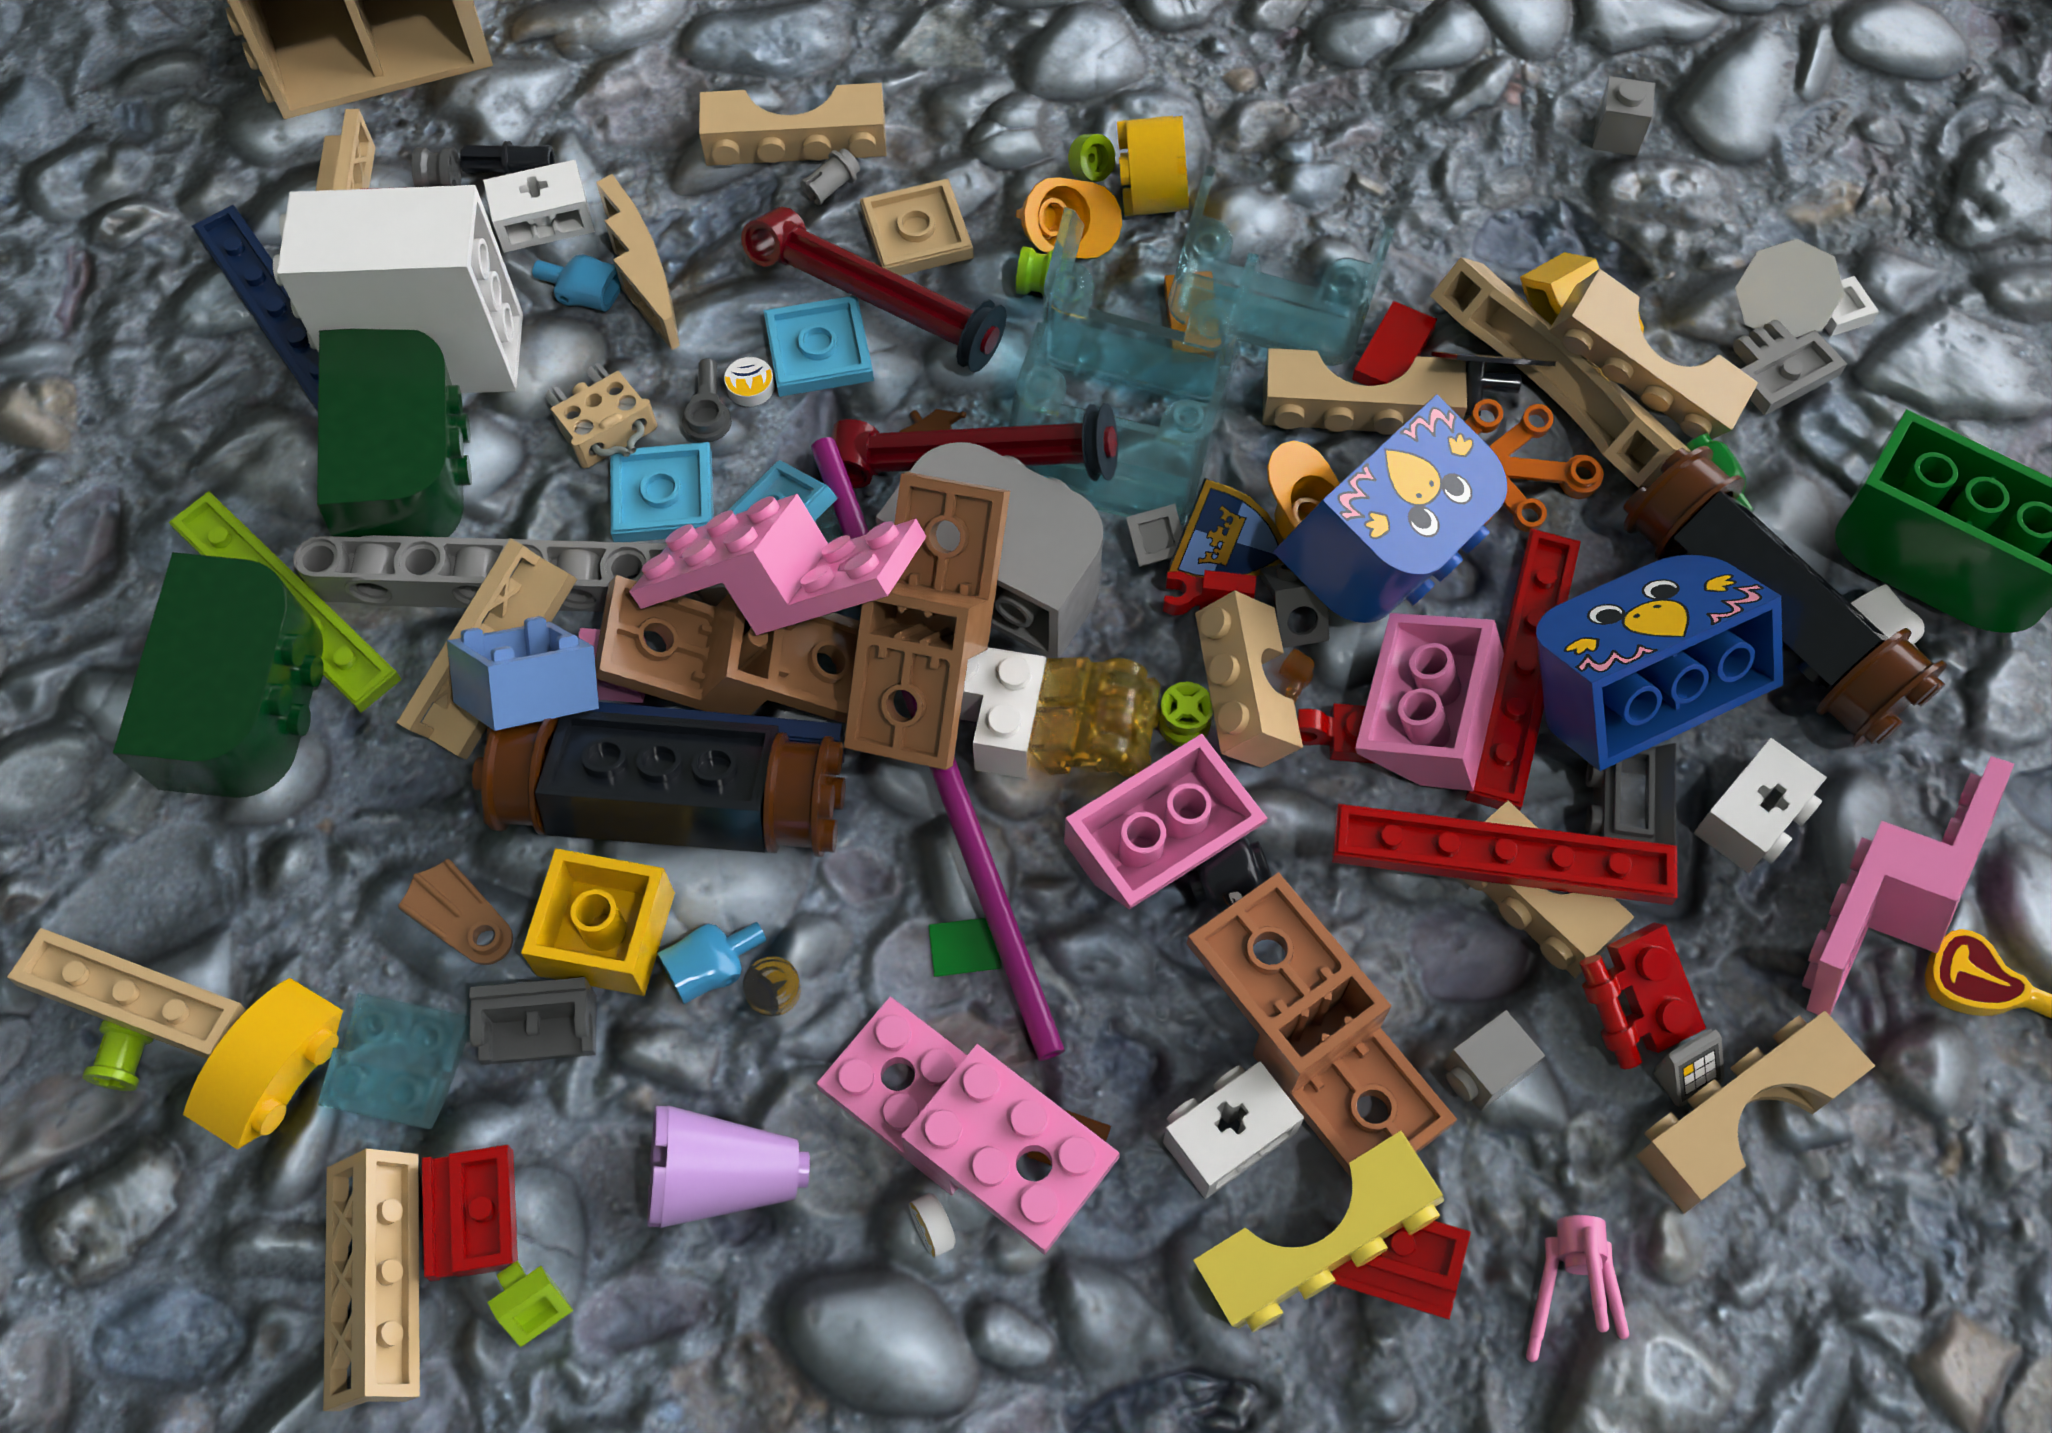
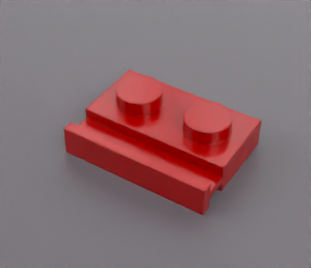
M509 1145L450 1153L447 1157L433 1159L430 1156L422 1158L424 1277L432 1282L439 1281L440 1278L464 1277L502 1271L518 1260L513 1149Z
M1433 1221L1411 1235L1402 1227L1383 1239L1388 1249L1376 1258L1360 1267H1356L1351 1259L1333 1270L1332 1275L1336 1280L1333 1284L1450 1320L1471 1231Z

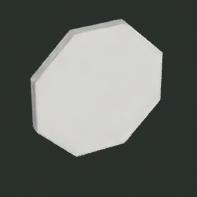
M1799 239L1790 240L1757 251L1735 287L1746 326L1755 330L1763 328L1765 324L1773 320H1778L1796 339L1814 330L1818 333L1822 332L1845 295L1835 256Z

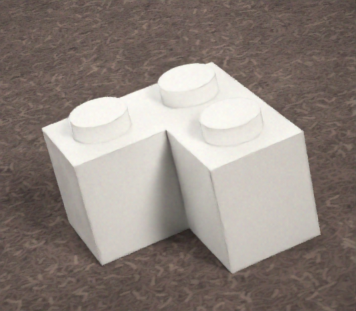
M988 647L986 651L968 659L960 719L977 722L973 740L974 768L976 771L1027 779L1046 689L1045 656Z

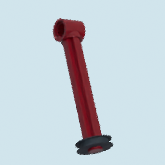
M775 208L751 220L742 230L741 243L744 252L757 265L766 267L777 262L785 266L791 265L957 345L956 358L958 365L961 367L968 366L969 370L974 373L980 371L990 361L1002 339L1007 319L1004 306H995L994 302L988 299L983 301L973 311L807 232L803 220L791 208Z
M1103 403L1099 410L1095 404H1089L1084 413L1083 423L879 433L874 426L857 419L839 420L833 425L830 436L836 442L852 487L855 489L869 485L872 476L878 475L880 472L910 471L914 464L928 451L944 444L956 442L977 444L1001 456H1012L1022 462L1024 466L1084 463L1087 475L1091 481H1098L1101 475L1105 480L1110 481L1115 475L1118 458L1116 421L1113 410L1106 403Z

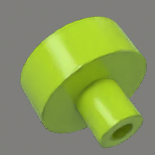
M1083 134L1078 136L1071 144L1068 154L1071 172L1081 181L1099 182L1105 180L1111 174L1115 165V150L1111 141L1102 134Z

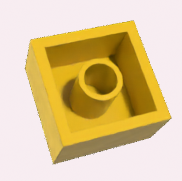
M555 848L521 952L536 976L555 980L586 977L592 987L645 996L675 895L665 869Z

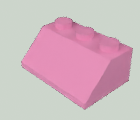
M1390 613L1355 747L1357 754L1420 786L1473 791L1504 657L1495 620Z
M1200 734L1067 816L1065 819L1064 843L1094 885L1130 910L1266 823L1268 818L1204 735Z

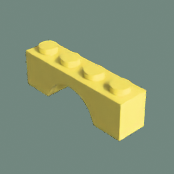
M1402 1130L1349 1162L1352 1176L1350 1205L1342 1222L1324 1239L1302 1247H1282L1268 1243L1248 1229L1243 1228L1193 1260L1231 1326L1240 1329L1248 1324L1252 1332L1263 1328L1283 1314L1279 1306L1281 1302L1298 1292L1301 1293L1304 1300L1318 1294L1336 1281L1331 1271L1351 1259L1356 1267H1360L1388 1249L1383 1241L1384 1238L1402 1227L1411 1235L1440 1217L1435 1207L1444 1202L1443 1194Z

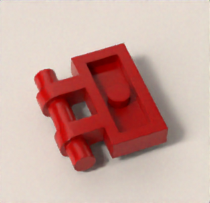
M1653 922L1607 945L1606 947L1614 967L1608 970L1601 955L1589 956L1579 962L1586 980L1582 984L1583 991L1588 1003L1596 1005L1604 1026L1600 1032L1606 1049L1614 1051L1621 1069H1631L1642 1063V1058L1636 1045L1640 1041V1037H1642L1646 1049L1660 1053L1706 1029L1665 924ZM1621 990H1624L1632 1014L1626 1017L1618 999Z

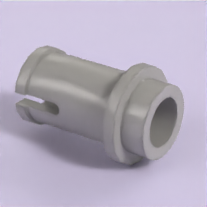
M844 148L839 152L832 150L828 155L829 160L807 178L801 180L800 184L804 193L811 201L814 200L816 205H821L827 197L844 183H853L857 179L856 174L860 171V166L848 150Z

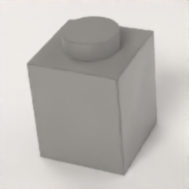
M1609 76L1595 116L1592 149L1634 156L1638 155L1653 115L1655 83Z
M1505 1010L1454 1048L1443 1067L1448 1072L1446 1075L1447 1080L1456 1094L1466 1102L1472 1101L1482 1111L1530 1075L1543 1060L1545 1054L1510 1013Z

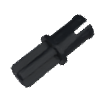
M504 141L502 146L466 145L460 149V165L466 173H504L506 175L555 164L554 150L551 145L520 146L512 145L511 141Z

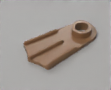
M446 859L433 868L413 874L408 891L401 903L398 904V908L403 913L476 964H494L502 960L509 953L513 944V933L510 926L450 859ZM485 931L495 932V937L490 944L485 946L477 945V939L481 933Z

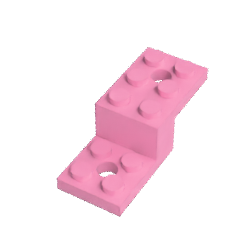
M798 494L776 500L774 496H769L759 500L747 511L735 515L732 510H728L715 516L704 526L694 529L692 524H688L672 532L665 539L666 548L661 554L653 557L643 565L641 570L644 574L629 592L640 609L723 583L755 634L760 635L887 597L925 540L926 535L917 519L894 525L892 521H888L874 527L866 535L854 539L845 535L828 543Z
M1991 756L1982 776L1970 773L1960 797L1955 816L1951 818L1942 842L1881 821L1873 841L1861 838L1850 865L1852 870L1846 884L1841 883L1829 912L1831 917L1826 930H1820L1808 959L1810 964L1802 983L1803 987L1811 990L1807 1011L1817 1015L1826 1011L1831 1016L1868 928L1938 953L1991 827L2014 763Z
M891 996L816 1083L819 1091L952 1196L958 1188H961L1044 1255L1118 1161L1120 1155L1116 1149L980 1045L976 1044L970 1053L966 1055ZM894 1064L908 1065L915 1072L912 1084L904 1090H891L882 1082L884 1072ZM1031 1151L1045 1154L1052 1165L1049 1175L1040 1181L1024 1179L1016 1168L1017 1162L1023 1154Z

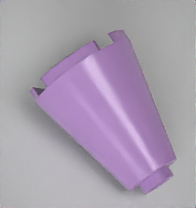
M669 1105L656 1106L650 1153L651 1172L650 1185L648 1186L647 1226L663 1228L795 1200L797 1188L808 1187L810 1172L809 1152L799 1151L798 1139Z

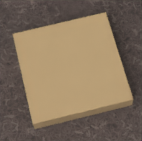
M949 178L860 199L861 212L879 266L901 276L974 258L973 246Z

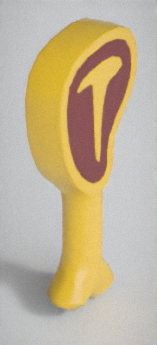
M1964 929L1951 931L1945 935L1938 953L1931 951L1925 971V987L1930 997L1941 1006L1960 1013L1977 1016H1994L2012 1009L2024 1007L2052 1019V994L2033 987L2024 975L2008 968L1994 946L1984 936Z

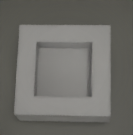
M1175 504L1126 517L1139 568L1172 559L1183 532Z

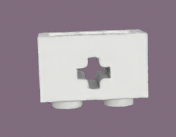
M576 160L483 180L492 222L504 253L595 232Z
M1770 738L1710 810L1694 834L1749 874L1761 858L1772 864L1789 844L1792 837L1783 831L1792 820L1802 827L1818 808L1822 800L1816 797L1814 793L1827 777Z
M1261 1061L1246 1071L1241 1065L1231 1069L1214 1084L1213 1087L1217 1092L1200 1104L1195 1098L1186 1101L1167 1118L1170 1125L1166 1127L1163 1144L1204 1199L1210 1197L1294 1136L1302 1124L1303 1115ZM1222 1117L1227 1123L1237 1119L1241 1123L1238 1133L1236 1134L1231 1128L1220 1132L1218 1129L1220 1118Z

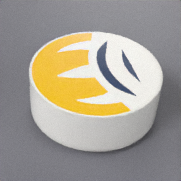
M745 357L738 359L727 368L724 375L727 394L738 405L746 407L760 405L766 402L774 392L775 383L772 370L765 361L759 358Z
M927 1193L909 1202L914 1224L930 1255L935 1258L954 1249L956 1244L954 1231L938 1198L934 1194Z

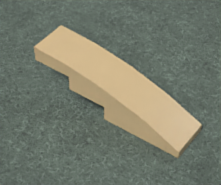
M610 174L597 181L596 184L605 214L608 216L605 224L612 248L618 256L613 261L621 288L670 349L674 350L680 346L674 307L653 238L635 204L614 175Z

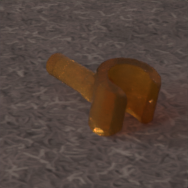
M1293 649L1279 670L1280 675L1291 681L1284 696L1294 700V705L1302 689H1305L1311 683L1314 670L1313 660L1297 649Z

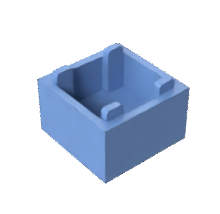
M541 616L525 619L524 626L490 633L483 634V631L479 628L462 630L461 638L447 640L453 702L494 731L539 722L548 718L553 719L599 709L594 646L550 621L546 622V619Z

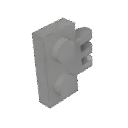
M1773 320L1765 324L1763 328H1757L1751 331L1748 336L1744 335L1733 342L1735 353L1747 365L1740 370L1758 382L1750 400L1764 416L1840 376L1847 365L1816 330L1796 340L1778 320Z

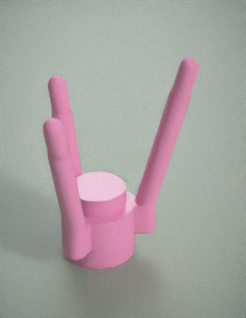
M1573 1215L1557 1220V1237L1545 1238L1546 1260L1526 1352V1358L1529 1362H1536L1539 1357L1560 1261L1565 1262L1566 1272L1576 1275H1588L1597 1330L1604 1333L1609 1329L1607 1296L1617 1336L1622 1340L1629 1337L1625 1310L1613 1266L1612 1244L1607 1242L1605 1220L1587 1215Z

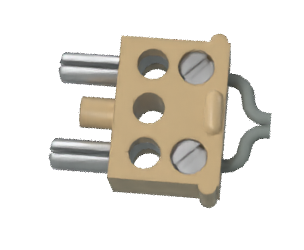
M598 363L594 364L596 371L592 366L587 371L588 376L595 384L589 387L584 382L576 384L572 390L573 396L568 399L558 387H552L554 395L550 389L545 394L547 401L552 406L550 409L559 431L574 449L582 468H589L616 453L628 457L630 453L636 452L634 444L645 435L656 430L658 426L650 401L646 398L642 399L619 370L609 375L604 367Z

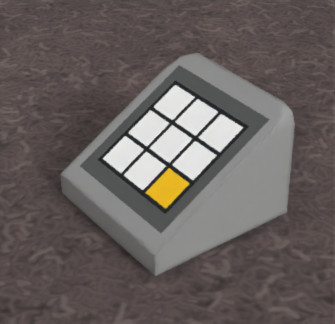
M1710 1029L1670 1052L1654 1068V1076L1678 1107L1688 1104L1687 1100L1715 1079L1719 1084L1724 1080L1722 1037L1716 1029L1713 1031Z

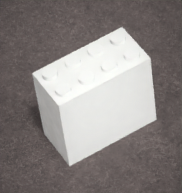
M476 185L289 192L286 214H281L279 220L282 243L280 254H276L273 258V273L276 283L279 286H284L290 298L294 316L301 318L307 330L308 341L312 349H317L319 352V330H419L438 344L443 353L452 385H459L461 393L517 390L523 312Z

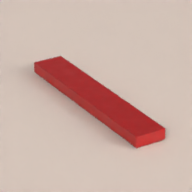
M1530 529L1502 641L1504 657L1474 790L1467 791L1466 801L1499 809L1509 801L1519 811L1522 808L1544 710L1536 628L1539 620L1545 613L1555 606L1568 601L1581 544L1579 540Z
M1338 804L1336 809L1332 852L1333 863L1673 905L1678 898L1677 846L1345 804Z

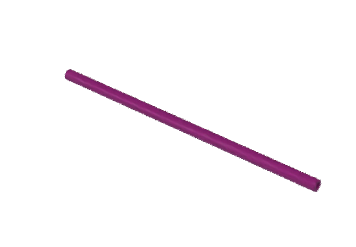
M825 437L815 441L811 445V450L824 484L829 486L837 496V500L832 506L843 536L848 535L851 539L866 535L869 529L835 440L831 437ZM901 690L909 714L913 718L917 711V702L910 692ZM954 757L953 766L947 770L934 767L929 768L1038 1061L1049 1060L1065 1052Z

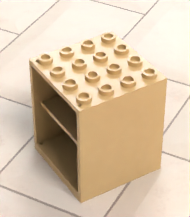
M226 0L230 7L225 8L226 14L235 36L243 35L247 41L243 42L242 46L252 71L259 69L262 72L258 79L264 97L268 104L276 102L283 119L493 66L473 0Z

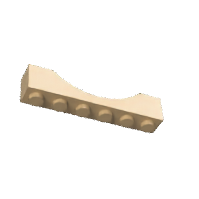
M1460 257L1431 293L1430 297L1456 321L1504 357L1556 361L1555 366L1514 365L1556 401L1589 436L1601 454L1638 488L1644 486L1649 488L1663 474L1660 469L1664 462L1678 449L1684 448L1691 452L1686 445L1617 383L1605 377L1598 366L1584 356L1567 350L1563 346L1562 341L1549 332L1552 325L1483 263Z

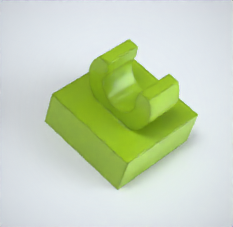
M518 1260L496 1274L504 1291L487 1302L496 1320L520 1347L573 1311L564 1293L542 1266L526 1275Z

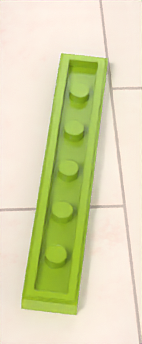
M208 491L168 522L199 555L252 560L273 570L312 616L321 630L323 637V653L321 657L324 667L323 677L360 713L402 680L395 669L317 594L308 588L290 568L212 493Z

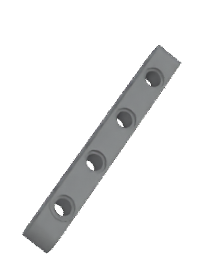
M377 535L362 537L319 536L312 537L297 547L293 555V563L308 588L326 602L365 603L378 606L467 608L509 539ZM513 539L577 579L559 611L604 612L610 581L616 575L625 578L631 575H638L631 579L638 581L644 574L641 570L643 565L653 557L661 554L667 546L666 543ZM720 583L683 596L716 607L729 592L724 584Z

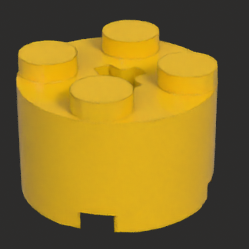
M1171 115L1117 121L1119 150L1128 149V152L1120 153L1119 157L1121 186L1131 185V188H1123L1125 217L1189 210L1183 116L1173 117Z

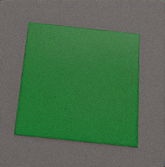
M986 918L929 924L934 977L1001 969L999 953Z

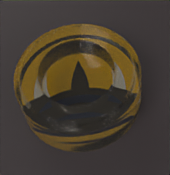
M765 957L753 963L745 973L743 991L754 1011L764 1016H780L790 1011L797 1004L801 995V982L797 970L789 961L780 957Z

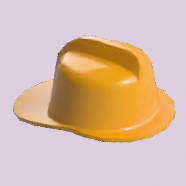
M1061 177L1045 178L1037 183L1023 202L1022 208L1017 209L1015 217L1021 220V226L1025 235L1038 250L1045 253L1051 250L1061 251V256L1086 259L1097 258L1110 251L1116 243L1122 228L1120 206L1115 196L1106 187L1093 182Z
M1294 440L1280 444L1271 453L1267 465L1268 483L1277 501L1274 513L1275 524L1280 531L1281 537L1285 540L1310 512L1340 484L1330 465L1319 451L1307 443Z

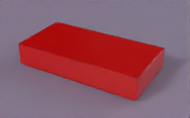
M1393 301L1355 367L1352 380L1366 386L1387 384L1400 378L1411 367L1416 356H1420L1435 329L1437 318Z

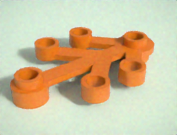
M1483 399L1475 405L1470 417L1464 422L1477 435L1481 432L1490 433L1499 426L1503 418V409L1497 401ZM1542 404L1529 406L1521 417L1520 422L1489 446L1499 458L1507 478V495L1503 505L1513 515L1515 526L1523 532H1530L1531 528L1538 530L1547 517V509L1540 500L1526 498L1509 478L1559 483L1563 492L1569 497L1585 499L1595 493L1604 477L1601 464L1595 458L1588 455L1574 456L1568 462L1510 457V455L1532 438L1543 437L1549 431L1554 420L1553 413L1547 406ZM1488 410L1493 413L1495 420L1485 422L1479 417L1478 412ZM1531 415L1540 416L1544 420L1545 426H1533L1529 422L1528 417ZM1584 467L1591 472L1592 478L1588 480L1581 479L1576 473V468ZM1522 510H1534L1538 515V521L1529 522L1525 520L1522 516ZM1493 516L1484 524V526L1491 521Z

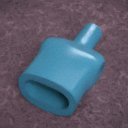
M585 254L575 255L565 267L537 260L532 269L534 278L555 284L553 292L556 299L567 306H583L606 312L612 307L622 289L614 264L602 262Z
M758 922L728 937L717 925L706 924L697 928L676 944L657 952V956L683 1004H686L708 991L726 987L736 982L742 972L739 956L767 940Z

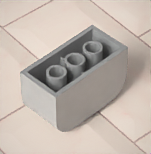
M965 442L948 443L928 451L914 464L909 472L1010 490L991 628L1058 662L1092 611L1099 597L1103 525L1097 510L1086 498L1072 491L1061 480L1051 477L1046 478L1026 468L1022 462L1012 456H1001L983 446ZM899 486L876 516L877 526L888 521L895 522ZM942 521L936 531L937 541L944 549L953 551L959 545L960 532L952 522Z

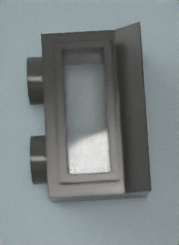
M1676 743L1651 747L1602 771L1597 770L1588 762L1586 785L1588 788H1594V805L1590 804L1587 809L1585 834L1674 845L1676 843Z

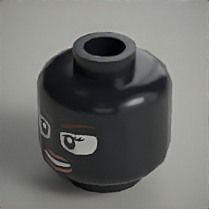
M1245 836L1187 873L1197 902L1208 900L1211 907L1217 913L1223 912L1272 877L1260 842L1250 843L1249 839Z

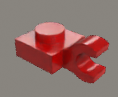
M1205 570L1204 578L1190 576L1181 571L1168 572L1166 588L1180 590L1183 595L1180 597L1165 596L1163 611L1170 615H1182L1190 611L1194 606H1200L1199 610L1234 590L1254 598L1257 576Z
M1334 703L1330 711V717L1320 710L1298 709L1297 720L1303 745L1330 746V760L1376 764L1357 754L1355 749L1366 706Z

